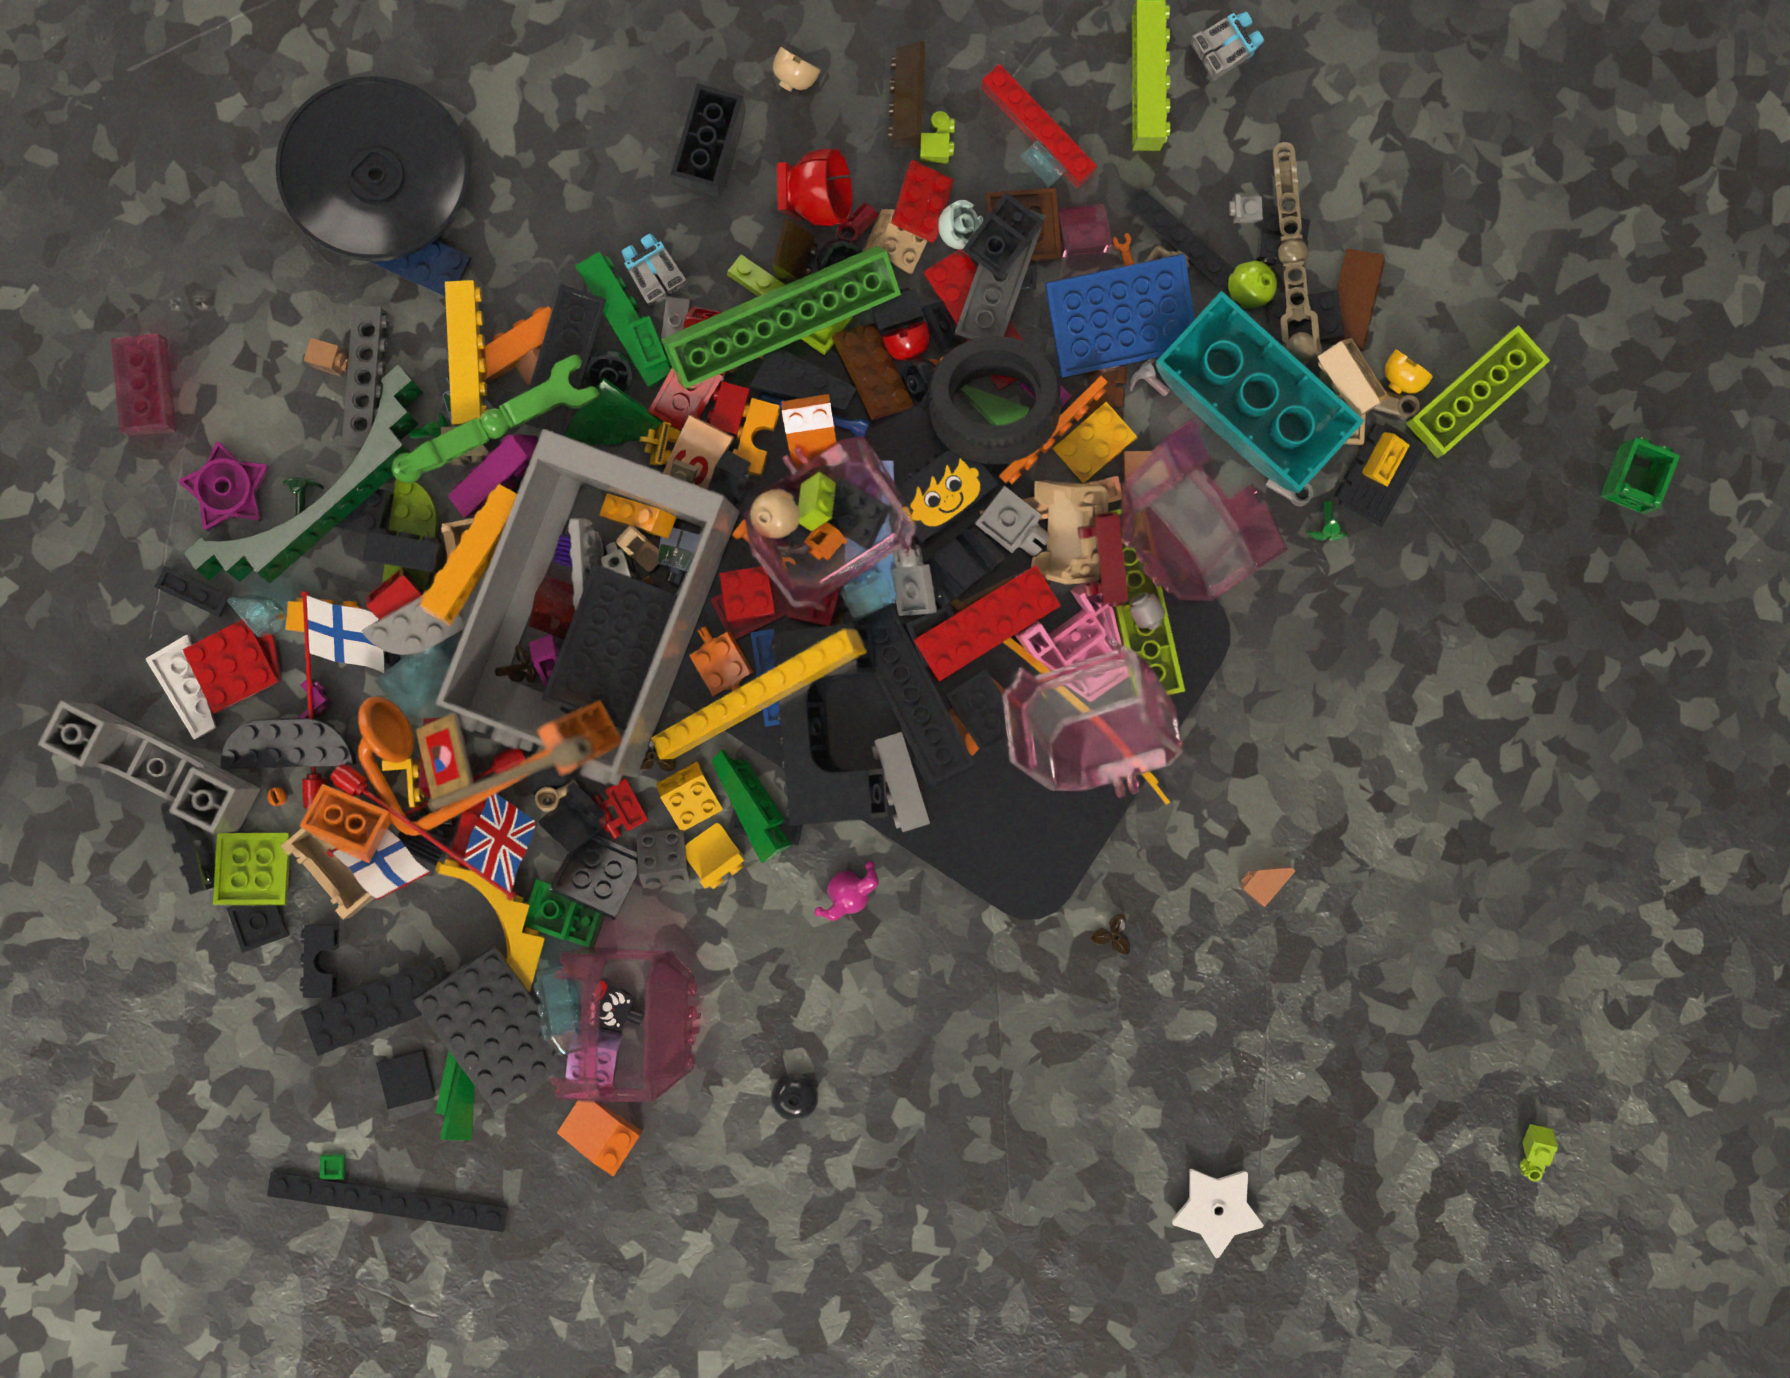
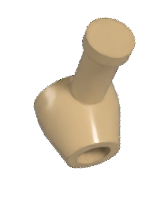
M573 779L570 783L557 790L551 787L541 788L535 795L537 807L543 812L549 813L558 806L559 799L566 795V788L573 782L576 785L577 783ZM546 802H551V803H552L551 805H548V806L544 805V803H546Z

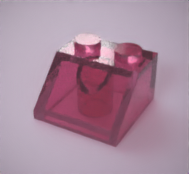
M1104 204L1058 209L1062 257L1107 252L1110 250L1112 245L1110 227Z

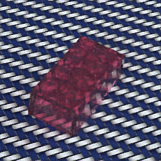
M158 333L111 338L120 433L128 437L176 432L167 339Z

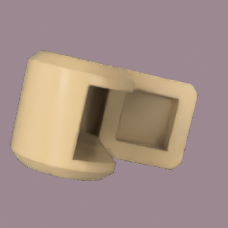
M633 525L628 526L616 539V544L648 572L652 571L658 564L659 549Z

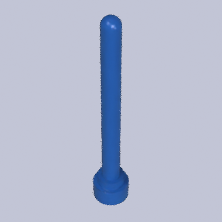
M760 394L758 398L761 401L780 405V409H782V401H787L767 394ZM832 414L834 425L850 429L851 433H855L856 437L865 438L870 423L869 420L860 418L853 421Z

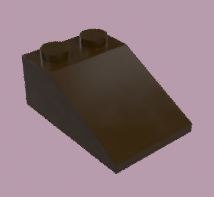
M788 218L783 220L773 260V268L776 279L781 282L792 283L811 274L812 267L809 266L810 259L816 256L818 244H814L815 240L812 234Z

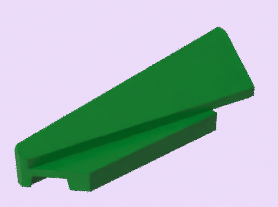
M720 750L711 762L760 862L765 863L792 845L791 841L778 827L785 819L749 763L741 758L735 761L728 757L725 750Z
M448 1051L436 1108V1114L445 1115L440 1139L468 1141L472 1139L475 1085L450 1051Z

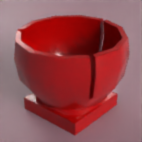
M819 149L806 153L794 166L786 162L777 163L778 211L796 221L806 219L814 225L832 226L847 222L852 212L851 177H842L827 180L830 177L851 174L846 158L840 150Z

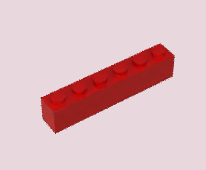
M1000 64L982 79L981 89L1077 189L1095 173L1097 165Z

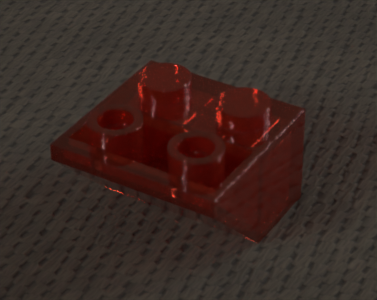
M545 575L535 592L529 627L565 640L575 613V605L573 604L574 586Z

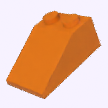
M829 394L782 401V413L793 470L840 463Z
M322 784L300 823V827L344 853L369 863L386 833L391 819L389 811Z
M583 1092L557 1134L592 1163L614 1176L643 1131Z

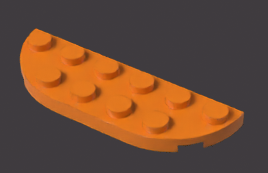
M1100 376L1060 415L1056 430L1051 438L1048 439V442L1035 453L1014 461L999 477L1005 483L1010 482L1013 484L1022 475L1020 473L1021 470L1025 468L1028 471L1039 458L1037 455L1040 452L1043 454L1048 452L1056 442L1054 438L1057 435L1062 438L1073 425L1071 422L1074 419L1079 421L1088 412L1087 410L1090 408L1088 404L1093 399L1097 401L1105 394L1107 390L1104 387L1108 382Z

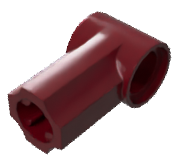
M863 202L847 222L840 224L837 231V239H845L842 234L849 231L854 234V237L846 240H850L856 245L859 238L879 218V214L872 206Z

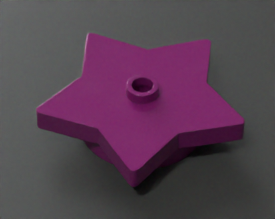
M217 441L206 464L200 470L181 478L179 483L199 501L204 530H211L231 517L261 521L262 517L256 492L266 476L269 466L259 463L239 462L222 443ZM229 485L228 491L225 492V486Z

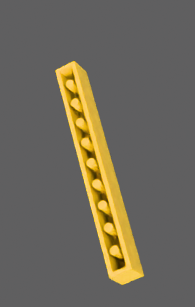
M843 629L653 736L651 740L659 759H674L862 655L866 650L857 630Z

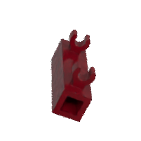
M1118 512L1094 514L1093 526L1077 527L1079 539L1096 538L1100 582L1085 583L1086 596L1102 594L1104 604H1108L1110 607L1121 606L1123 602L1128 601L1119 514Z

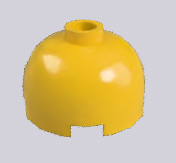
M1396 349L1385 364V377L1391 382L1388 387L1398 394L1402 391L1408 394L1417 393L1423 390L1432 379V375L1427 370L1408 359L1406 355Z

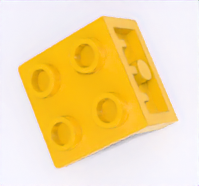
M698 761L656 783L660 798L680 830L685 831L722 811V806L706 781Z

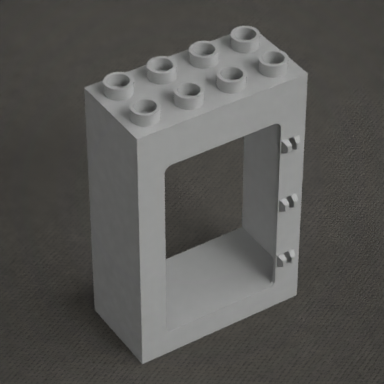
M543 429L436 704L450 709L449 715L457 713L459 725L463 729L488 734L490 726H494L495 728L490 739L527 751H531L535 742L540 744L536 754L546 749L537 730L568 714L560 710L561 706L542 700L543 692L512 681L509 675L497 677L495 669L497 667L509 666L513 663L516 655L515 646L520 645L556 553L560 534L563 535L582 485L587 484L616 496L659 508L676 516L677 519L699 526L701 529L699 535H702L688 573H684L677 590L678 599L627 730L615 727L622 739L621 745L583 764L580 774L605 784L619 785L622 775L637 777L740 511L724 496Z

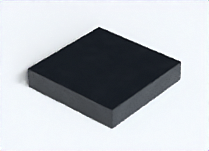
M234 905L226 908L242 953L289 936L279 905Z
M425 1050L376 1063L387 1109L427 1100L436 1096Z

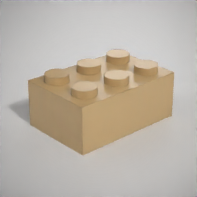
M1352 338L1340 341L1318 356L1320 360L1318 365L1325 375L1328 374L1332 379L1331 386L1338 395L1341 394L1345 403L1359 416L1389 399L1388 394Z

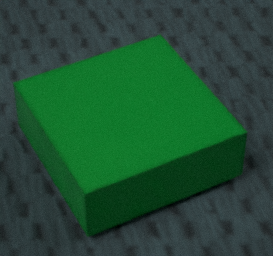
M346 1154L320 1155V1179L346 1178Z

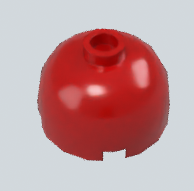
M926 321L910 324L909 327L903 329H895L882 337L886 350L893 358L898 360L907 359V361L921 359L920 354L928 349L931 339Z

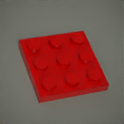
M244 618L182 649L214 714L280 682L249 618Z

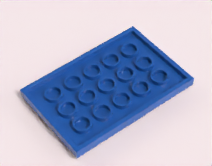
M1185 254L1044 283L1059 371L1062 378L1161 357L1195 320Z

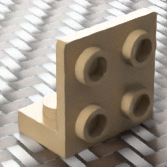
M882 209L863 251L878 246L887 251L890 263L906 273L912 274L927 240L891 224L895 209Z

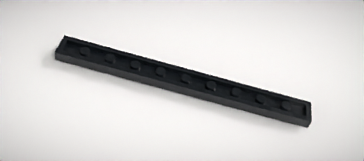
M278 1171L271 1172L267 1192L268 1197L504 1232L508 1212L507 1206L331 1179H320Z

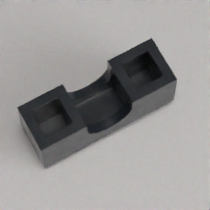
M339 924L305 925V930L303 929L301 932V943L304 944V953L301 954L300 966L303 968V977L300 979V991L303 992V998L336 997L338 995V972L324 970L320 965L319 959L324 950L339 948Z

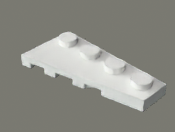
M187 634L147 657L146 661L194 740H198L216 729L217 726L213 712L182 650L192 645L190 635Z

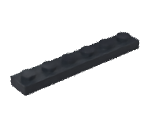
M1142 188L1127 204L1126 208L1175 252L1179 250L1186 254L1189 258V264L1232 300L1228 289L1230 274L1235 269Z

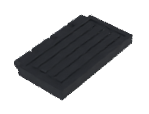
M1374 423L1366 437L1374 442L1373 445L1364 441L1355 457L1356 460L1362 462V465L1352 462L1344 477L1346 481L1351 483L1350 486L1341 482L1333 496L1340 501V507L1379 529L1384 525L1427 445L1387 423L1383 426ZM1384 432L1396 434L1410 445L1388 487L1362 473Z

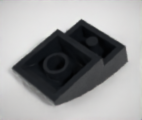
M1006 192L981 223L962 251L1001 279L1045 222Z

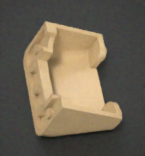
M1047 480L1035 481L1034 494L1036 501L1040 504H1049L1047 532L1050 538L1047 542V551H1040L1032 559L1031 567L1037 565L1045 579L1064 584L1087 583L1100 580L1096 538L1079 539L1077 527L1093 526L1094 514L1108 513L1109 497L1106 488L1091 484Z

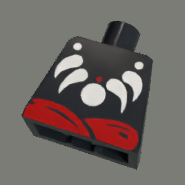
M602 978L584 1022L622 1031L627 1021L640 1026L645 1012L633 1008L636 1000L633 994L607 978Z

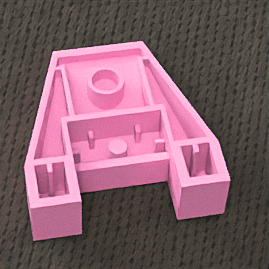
M1080 583L1070 591L1081 606V611L1050 634H1047L1043 626L1036 621L1015 634V636L1027 653L1091 699L1125 674L1128 668L1113 607L1104 604L1102 594L1086 596L1084 590L1085 583Z

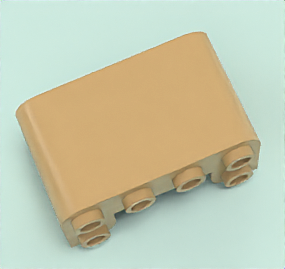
M301 828L281 845L288 855L293 853L298 858L296 861L299 864H303L331 896L332 900L330 901L333 904H339V908L335 911L343 920L353 917L374 899L361 886L351 870L335 855L334 857L328 856V849L336 848Z

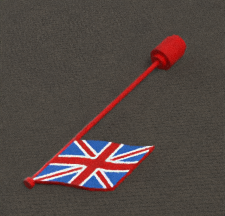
M340 764L334 770L330 779L343 792L353 797L366 795L507 895L509 901L515 898L517 893L512 891L519 865L532 841L535 820L498 794L488 797L470 836L463 859L367 791V778L349 765Z

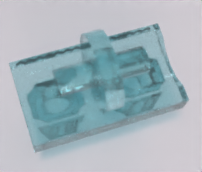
M1037 140L1020 155V159L1048 188L1066 172L1052 154Z

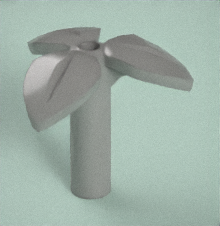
M1156 358L1145 361L1139 366L1140 369L1133 374L1130 381L1131 392L1139 379H1145L1163 397L1169 393L1170 389L1156 377V371L1152 365L1153 362L1157 361Z

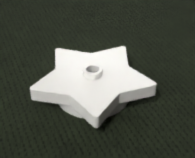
M1190 1169L1189 1199L1172 1219V1224L1200 1233L1213 1255L1219 1258L1234 1235L1263 1227L1262 1222L1246 1202L1248 1173L1243 1170L1218 1179ZM1216 1207H1222L1220 1213H1214Z

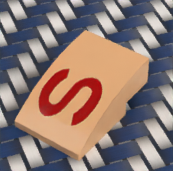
M689 415L663 474L670 476L673 462L676 459L698 467L694 486L707 490L715 465L725 450L729 449L734 437L693 415Z

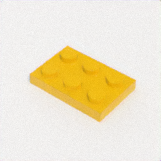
M1105 402L1052 449L1077 478L1085 484L1138 437L1112 407Z

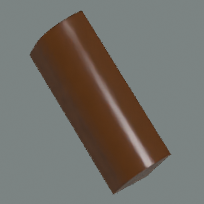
M1346 248L1337 286L1344 338L1328 340V343L1336 345L1342 340L1352 338L1359 350L1364 352L1384 270V254Z

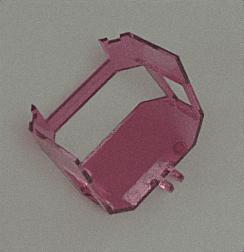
M583 947L562 952L560 962L563 964L561 971H556L554 979L582 980L579 1079L550 1078L552 1085H557L558 1087L555 1092L557 1100L654 1102L669 1094L691 1073V1069L695 1065L692 1045L695 1044L696 1034L700 1033V1028L693 1026V1021L700 1019L701 1013L697 1012L696 1007L693 1006L694 997L697 995V983L694 982V975L672 951ZM612 959H653L646 989L643 1073L646 1089L613 1087V1083L603 1086L598 1085L600 981L606 961ZM617 1094H635V1095H617Z

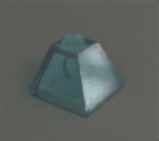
M245 595L230 597L227 600L257 637L279 633L283 629L288 617L283 611V606L272 598Z

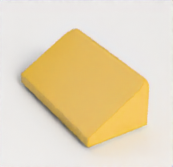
M1384 432L1362 473L1388 487L1410 445L1396 434Z

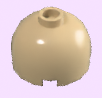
M780 47L773 61L774 74L781 80L779 85L790 92L793 88L804 90L812 86L821 71L783 47Z
M773 489L762 493L755 499L750 510L753 527L759 534L767 538H781L789 535L797 528L800 521L799 506L793 501V496L784 490Z

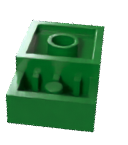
M536 879L528 902L529 909L524 926L562 940L594 948L605 916L549 891L552 883Z

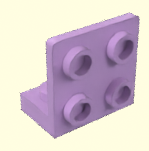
M576 1024L569 1043L566 1078L612 1087L616 1058L623 1033Z

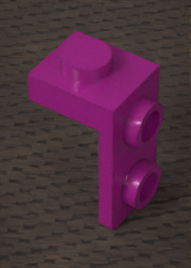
M306 679V680H305L303 683H301L300 685H301V687H302V688L306 691V693H307V679ZM312 679V698L315 702L313 704V716L316 715L318 717L328 709L326 705L331 700L324 693L326 691L324 685L319 680L314 681ZM308 709L298 718H309Z

